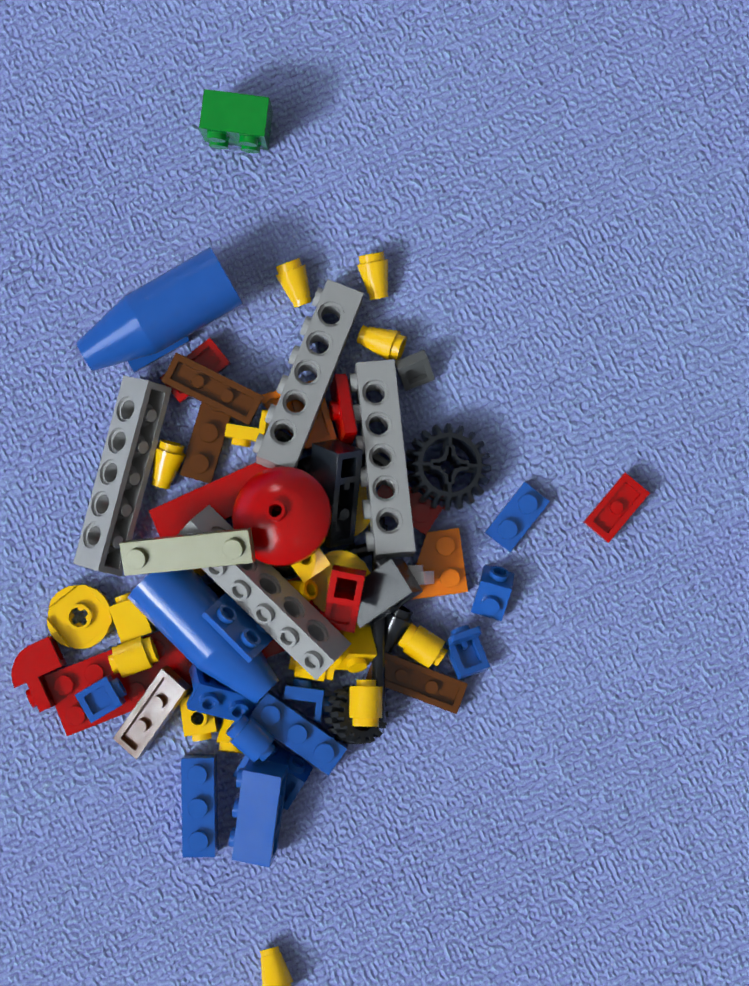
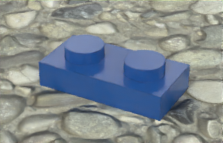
M523 482L484 533L508 552H511L550 501L526 482Z

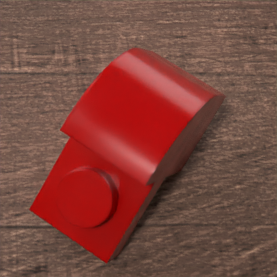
M333 565L324 617L337 630L350 633L355 632L366 570Z
M48 636L24 648L18 654L12 666L11 676L14 688L27 683L29 688L26 690L27 698L33 708L37 707L39 712L55 706L44 675L67 665L60 647L53 636Z

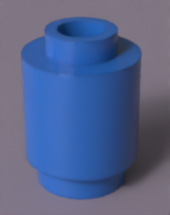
M241 714L226 731V734L231 738L230 742L252 762H255L257 759L264 761L275 749V746L272 744L275 737L252 716L248 718Z

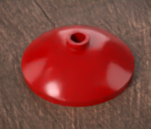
M273 467L253 476L240 490L233 507V529L251 527L255 556L258 561L274 566L293 565L309 558L325 541L331 525V505L322 485L307 472L293 467ZM280 506L282 508L281 514L278 517H272V510Z

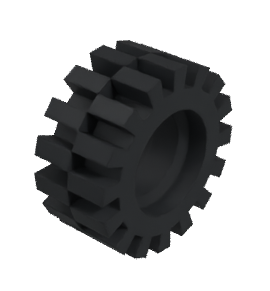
M356 685L343 686V689L334 691L336 696H330L328 699L332 706H325V712H330V717L325 718V723H332L328 730L330 734H336L334 737L336 740L343 741L345 744H366L375 741L374 737L382 735L379 728H386L387 725L383 721H379V727L352 726L349 718V687Z

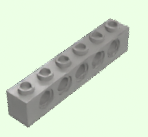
M327 279L324 289L318 287L312 301V306L316 307L313 317L306 316L300 334L304 335V339L300 347L294 346L288 361L289 364L293 365L289 376L283 374L277 388V393L281 394L277 405L271 404L265 418V422L269 423L265 435L259 433L254 444L253 452L257 453V464L267 468L281 466L297 468L361 307L363 292ZM327 313H333L339 318V321L335 324H327L323 321L322 316ZM315 342H322L328 349L324 353H315L311 350L310 346ZM303 371H310L314 373L316 379L313 382L305 383L299 379L298 375ZM292 400H298L303 403L304 409L300 412H291L286 405ZM285 429L290 431L293 437L288 442H280L274 435L278 430Z
M395 359L356 362L354 373H349L350 392H356L357 404L353 405L356 424H360L361 436H356V447L363 450L364 468H361L360 486L366 487L367 499L362 500L364 519H370L371 532H366L367 551H373L374 560H380L388 556L390 559L412 557L416 549ZM369 391H377L382 395L383 400L378 403H372L366 398L365 394ZM373 422H381L386 427V432L380 435L374 434L369 429V425ZM377 453H383L388 456L390 463L386 466H378L373 462L372 457ZM379 485H388L393 491V496L387 499L381 498L377 495L376 488ZM389 516L396 521L397 528L392 531H386L380 526L379 520L382 517Z
M123 375L73 564L103 573L122 576L124 570L119 543L132 540L172 388L149 380Z
M208 505L192 518L178 535L231 530L233 528ZM256 559L254 563L201 568L315 680L351 645L271 565Z

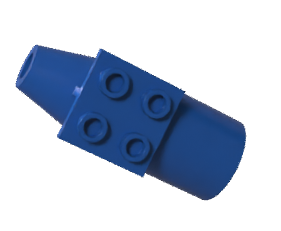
M209 247L125 295L76 342V345L92 371L128 361L135 373L190 342L188 335L241 306L243 303L213 250Z
M192 569L149 573L128 595L127 598L197 669L255 704L279 681L262 653V650L273 638L227 593L219 597Z

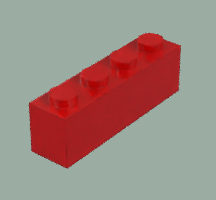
M255 462L149 510L159 536L178 535L186 524L208 505L225 521L232 518L234 503L242 487L253 476L269 468Z

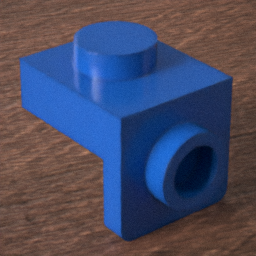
M484 565L471 612L502 621L512 592L515 574L500 566Z
M469 625L456 628L451 631L452 635L444 644L446 650H448L447 652L458 680L490 668L479 639L482 633L480 626L470 629Z
M110 674L75 694V697L90 723L125 704L124 696L127 695V692L119 678L113 680Z
M293 679V684L287 683L285 685L284 699L316 702L314 722H321L322 715L328 716V712H325V706H329L330 702L328 699L330 696H324L325 688L313 687V681L305 679Z

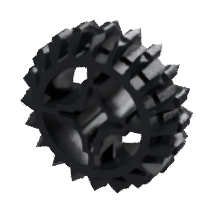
M447 423L442 433L441 428L438 425H434L432 427V435L427 430H423L420 433L422 441L414 438L411 442L416 450L408 449L405 455L413 460L406 462L407 470L413 471V473L407 475L408 482L416 481L417 483L410 491L412 494L417 493L419 490L424 493L419 499L421 503H424L429 497L432 498V509H436L440 501H442L444 511L450 510L452 502L457 510L463 508V500L471 505L475 502L473 494L481 496L484 493L480 485H487L490 481L487 476L481 474L491 471L490 465L482 464L483 461L490 457L489 453L484 452L480 454L478 451L484 446V442L479 441L475 445L471 441L476 435L475 432L469 433L467 437L463 436V426H459L455 433H453L452 425ZM443 443L439 459L423 461L424 454L429 447ZM455 446L462 449L469 460L460 459L456 454ZM445 461H449L450 465L454 466L449 475L444 472L445 469L442 470L441 468ZM424 471H426V474H431L438 478L442 490L437 489L428 481ZM472 473L466 488L452 492L456 476Z

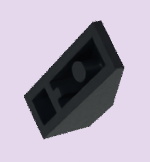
M338 439L312 443L309 474L322 485L331 505V525L324 541L325 546L328 548L354 543L363 453L362 449Z

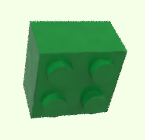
M204 89L199 124L204 141L208 142L210 147L216 149H228V145L239 146L241 151L247 153H260V149L268 150L273 116L270 98Z

